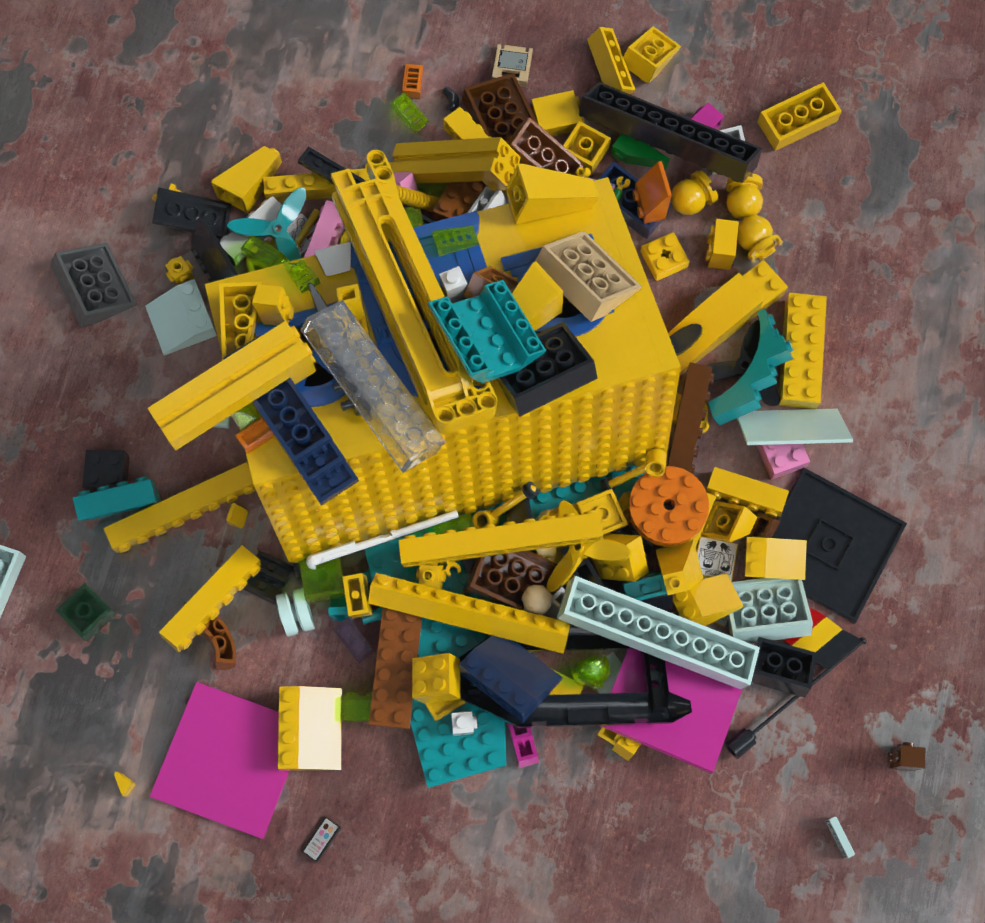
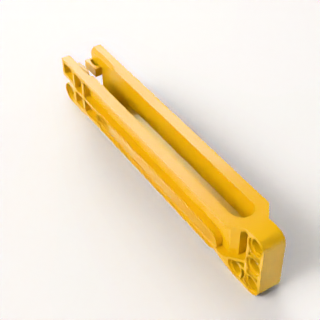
M377 149L371 150L367 154V173L370 180L356 184L350 169L331 173V179L337 190L332 194L334 205L422 406L431 418L435 429L440 433L446 434L489 420L496 413L498 402L490 381L481 383L470 378L427 305L428 302L445 296L400 201L394 173L385 154ZM387 241L391 242L449 371L445 370ZM474 386H481L482 388L477 389ZM483 404H488V405H490L491 407H484V406H482V405H483ZM462 411H468L470 414H463ZM447 418L449 421H442L440 419Z

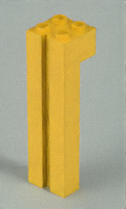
M501 137L396 143L392 154L394 161L389 162L393 173L412 172L416 184L483 181L492 191L506 189L513 175V170L516 169L521 157Z
M284 321L147 409L173 448L178 450L285 380L291 378L296 385L316 372L314 367L316 360L307 343H303L301 340V336L295 326L290 327Z

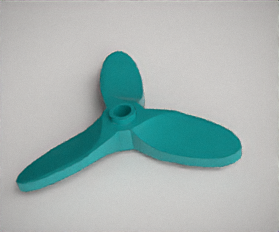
M298 188L293 191L281 206L276 220L234 219L227 224V228L231 232L243 236L273 238L277 251L284 263L301 259V252L296 242L287 232V227L300 213L306 199L305 188ZM275 228H279L280 232H277Z

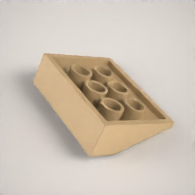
M585 231L544 245L536 259V262L563 290V295L590 322L607 315L642 287Z

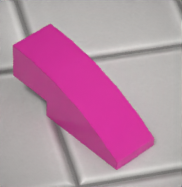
M507 723L519 768L539 763L531 728H518Z

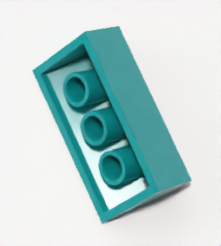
M145 476L137 478L136 482L131 484L128 481L117 483V487L110 489L109 486L97 488L98 492L90 493L89 490L79 492L77 497H73L78 521H88L154 505L161 502V497L154 480L148 479Z

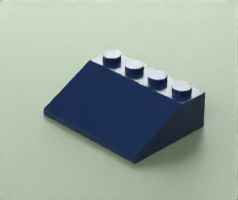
M491 636L474 648L459 664L460 674L522 723L526 721L563 679L562 676L517 642L496 636Z

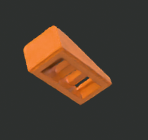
M405 65L402 98L420 99L423 65ZM409 70H419V72H409ZM408 75L418 76V78H417V77H408Z

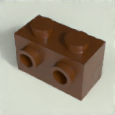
M911 742L897 744V747L891 748V752H888L887 762L890 764V769L905 771L925 769L926 748L915 747V743Z

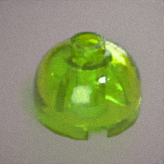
M602 654L603 657L598 658V655L585 658L577 662L578 667L575 669L571 666L569 670L574 681L581 687H592L593 690L603 687V682L608 679L611 669L606 654Z

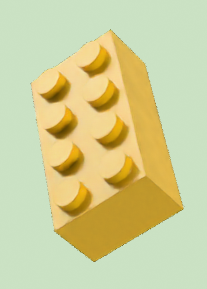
M823 82L762 111L757 123L773 149L777 151L837 122L842 110Z

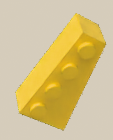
M263 281L219 283L222 360H224L225 356L253 340L258 313L252 301L257 285L263 284Z

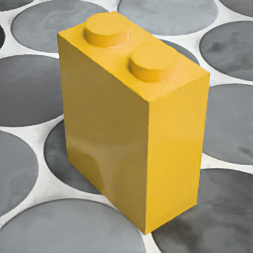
M574 90L531 100V110L538 125L552 137L571 133L579 121L585 122L584 117L579 116L578 107H580V101L578 96L575 97Z

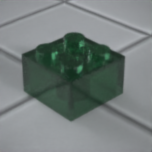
M84 583L55 610L87 642L117 615L87 583Z

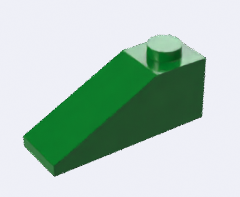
M625 134L619 136L613 144L611 151L616 160L632 165L653 167L657 162L662 161L663 167L666 169L670 160L669 157L642 141H636Z

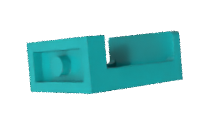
M655 570L649 571L648 574L636 582L617 581L621 594L639 601L667 594L663 576Z

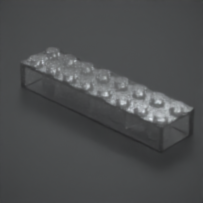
M341 300L307 317L301 332L400 470L404 473L435 455L444 445L445 440L345 302Z

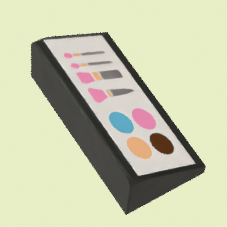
M325 816L302 852L319 863L341 830V827Z

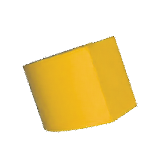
M358 284L336 288L339 307L345 323L346 336L351 348L372 344Z

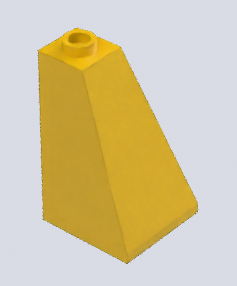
M263 146L215 177L211 183L217 198L249 214L264 191L263 177H272L281 165L280 153L274 148L269 149Z
M526 164L517 165L505 189L516 224L592 209L599 197V192L595 187L593 179Z
M536 261L533 262L512 295L530 325L536 331L562 313L563 290Z
M694 540L679 546L655 549L667 595L688 591L703 579Z

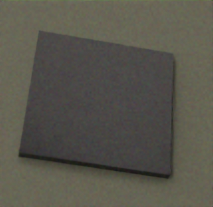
M803 468L786 499L781 517H776V520L780 521L772 538L807 541L805 580H802L806 597L855 624L907 523L814 472Z

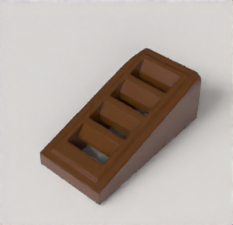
M758 512L756 522L748 537H757L758 535L762 538H772L780 521Z

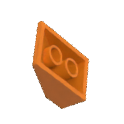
M662 161L657 162L636 182L635 190L632 191L633 199L639 205L637 207L638 216L643 219L644 224L666 219L672 193Z

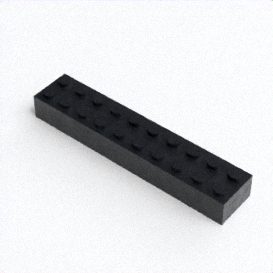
M598 82L582 96L579 116L584 117L586 120L596 122L603 127L617 131L619 134H625L636 141H642L651 147L661 149L668 154H673L685 161L695 163L701 168L712 170L716 174L724 175L735 182L743 183L757 168L762 148L601 82Z

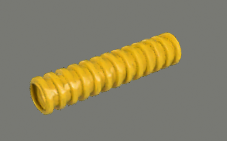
M396 185L398 196L403 205L433 212L440 197Z

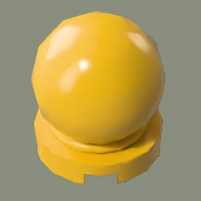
M698 170L691 174V179L680 181L673 187L671 204L678 213L694 215L704 208L705 203L711 205L718 200L717 191H713L709 185L712 182L711 179L702 170L699 172Z
M752 173V177H748L743 183L735 182L728 178V182H726V190L729 192L727 208L734 218L743 220L746 217L757 215L762 209L763 197L760 190L763 188V180L761 176Z
M752 215L746 217L738 225L737 241L745 250L750 251L747 257L752 263H755L757 258L760 261L767 258L776 251L774 247L777 244L780 246L783 243L779 235H773L771 223L762 216Z

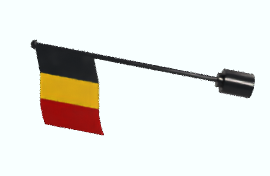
M809 607L813 621L811 636L780 640L791 646L817 653L815 664L826 670L812 681L813 686L859 646L866 644L867 640L864 637L858 638L848 633L825 615ZM795 695L753 731L750 729L746 730L745 728L741 729L725 743L727 750L733 757L739 759L756 745L755 739L757 737L755 734L800 696Z

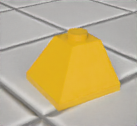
M716 501L701 536L733 542L750 534L757 516L745 506Z

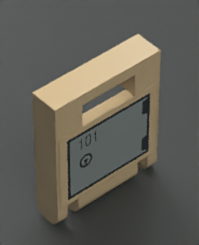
M498 44L492 79L501 77L502 72L520 74L519 78H517L519 85L527 87L533 48H529V51L526 52L525 47L505 45L504 49H502L501 44Z

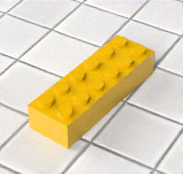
M789 292L785 300L783 337L786 341L789 340L794 351H791L793 359L781 364L780 402L778 406L817 409L821 403L827 296Z

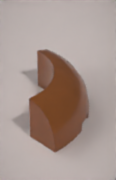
M216 617L214 620L210 619L206 624L205 630L200 635L211 644L215 651L217 670L232 669L236 666V648L232 635L226 624L219 617Z

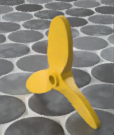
M564 500L560 502L558 507L559 518L564 517L563 515L568 513L579 515L572 504ZM605 539L603 541L569 545V550L555 567L548 580L547 590L550 593L558 591L570 579L580 563L588 557L607 562L622 561L632 555V551L622 543Z

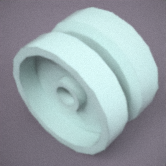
M303 587L293 590L292 597L294 603L291 602L290 596L286 592L276 595L278 614L287 637L298 634L297 621H299L302 630L305 632L315 629L311 609Z

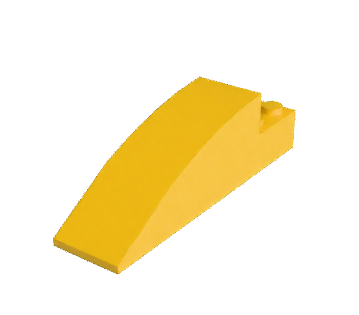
M765 260L761 261L743 276L740 273L736 274L668 333L670 337L678 330L690 324L702 326V334L699 339L684 353L677 356L681 366L680 375L687 370L690 362L697 363L758 316V311L766 310L784 296L788 286Z

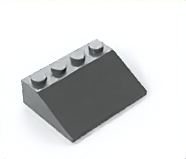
M107 243L55 253L51 267L80 327L99 323L137 305Z

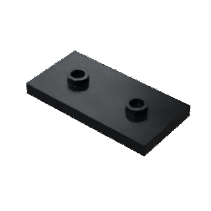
M158 187L152 224L195 233L200 218L204 216L216 237L222 239L227 235V224L229 223L232 204Z

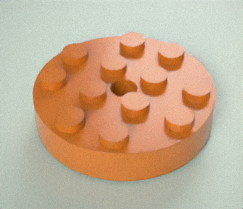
M666 466L665 473L662 476L653 477L646 472L637 480L629 497V518L638 534L648 542L663 547L679 546L692 540L704 526L709 513L708 495L703 484L692 473L679 467ZM671 501L670 504L673 506V509H665L663 504Z

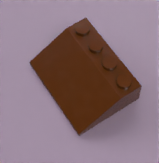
M514 73L464 88L462 98L464 105L472 120L482 126L488 137H501L507 143L519 124L530 117L537 123Z
M530 551L478 557L468 575L463 591L484 601L524 610V604L521 599L526 588L531 585H543L547 589L548 580L558 564Z

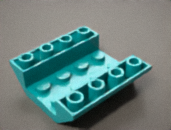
M504 280L485 285L480 295L451 303L447 296L430 301L427 304L468 375L476 381L485 383L518 372L546 352V349Z

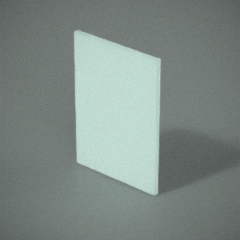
M838 409L753 411L737 418L747 445L853 442V438Z

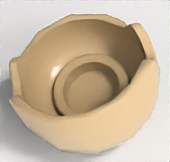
M531 585L526 588L521 600L524 604V611L545 615L552 605L551 593L543 585Z

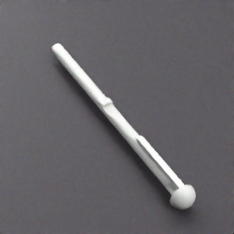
M457 510L397 530H391L388 534L356 544L354 540L313 555L311 554L307 557L306 564L310 569L315 570L316 565L458 518L459 515Z

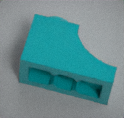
M345 591L336 592V595H331L330 607H328L330 618L334 622L354 621V618L348 616Z

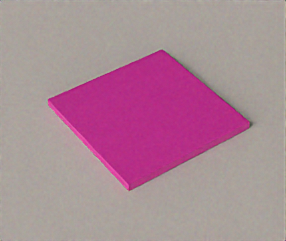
M637 649L627 650L611 693L645 692L641 651ZM665 661L669 692L690 700L692 713L672 724L635 723L634 725H606L601 727L712 774L742 689ZM650 665V668H656L654 665ZM655 683L652 684L653 687H655V688L658 687L657 684H655Z
M196 682L149 797L264 839L290 772L278 769L279 712Z

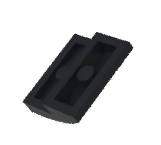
M259 551L256 557L260 559L261 569L256 576H251L247 580L243 590L276 605V595L283 592L294 566Z

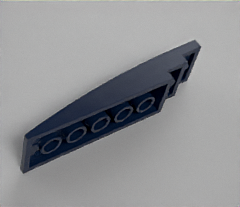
M259 335L258 337L254 338L253 340H251L250 342L246 343L245 345H243L242 347L238 348L237 350L233 351V352L230 353L229 355L225 356L223 359H226V358L229 357L230 355L234 354L235 352H237V351L240 350L241 348L245 347L246 345H248V344L251 343L252 341H254V340H256L257 338H259L261 335ZM291 378L252 402L320 505L325 504L359 482L332 437Z

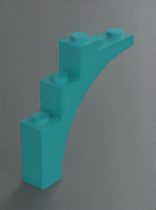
M765 309L758 311L760 339L752 363L734 386L719 397L708 402L712 416L719 426L760 409L759 401L762 398L759 391L777 384L775 376L778 373L775 367L793 359L791 351L794 350L789 340L786 341L783 335L780 336L777 328L774 329L775 320L772 314L768 315Z

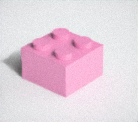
M803 444L756 445L770 480L806 468L810 463Z

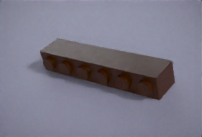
M690 362L687 367L667 466L679 467L694 474L695 465L692 462L693 458H697L699 446H696L697 439H701L703 428H700V424L706 417L707 410L704 409L705 402H709L711 392L707 390L709 384L712 385L714 374L711 373L712 367Z

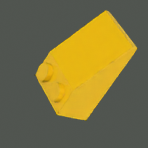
M652 26L628 47L623 57L628 70L649 84L658 76L681 46Z
M747 537L745 577L805 580L807 541Z
M727 573L703 579L688 591L673 594V602L680 617L703 626H707L744 607Z

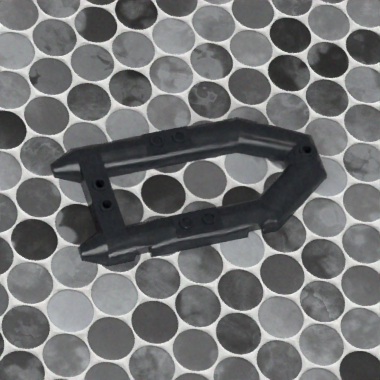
M571 624L564 651L626 650L634 648ZM517 642L529 652L551 651ZM474 648L459 657L460 663ZM642 651L641 658L645 692L548 695L524 723L520 722L476 686H471L469 684L471 682L460 674L461 700L518 728H532V726L634 725L635 723L672 724L692 713L690 700L669 692L665 660ZM650 665H654L656 668L652 669ZM655 683L658 685V687L655 688L652 686V684Z

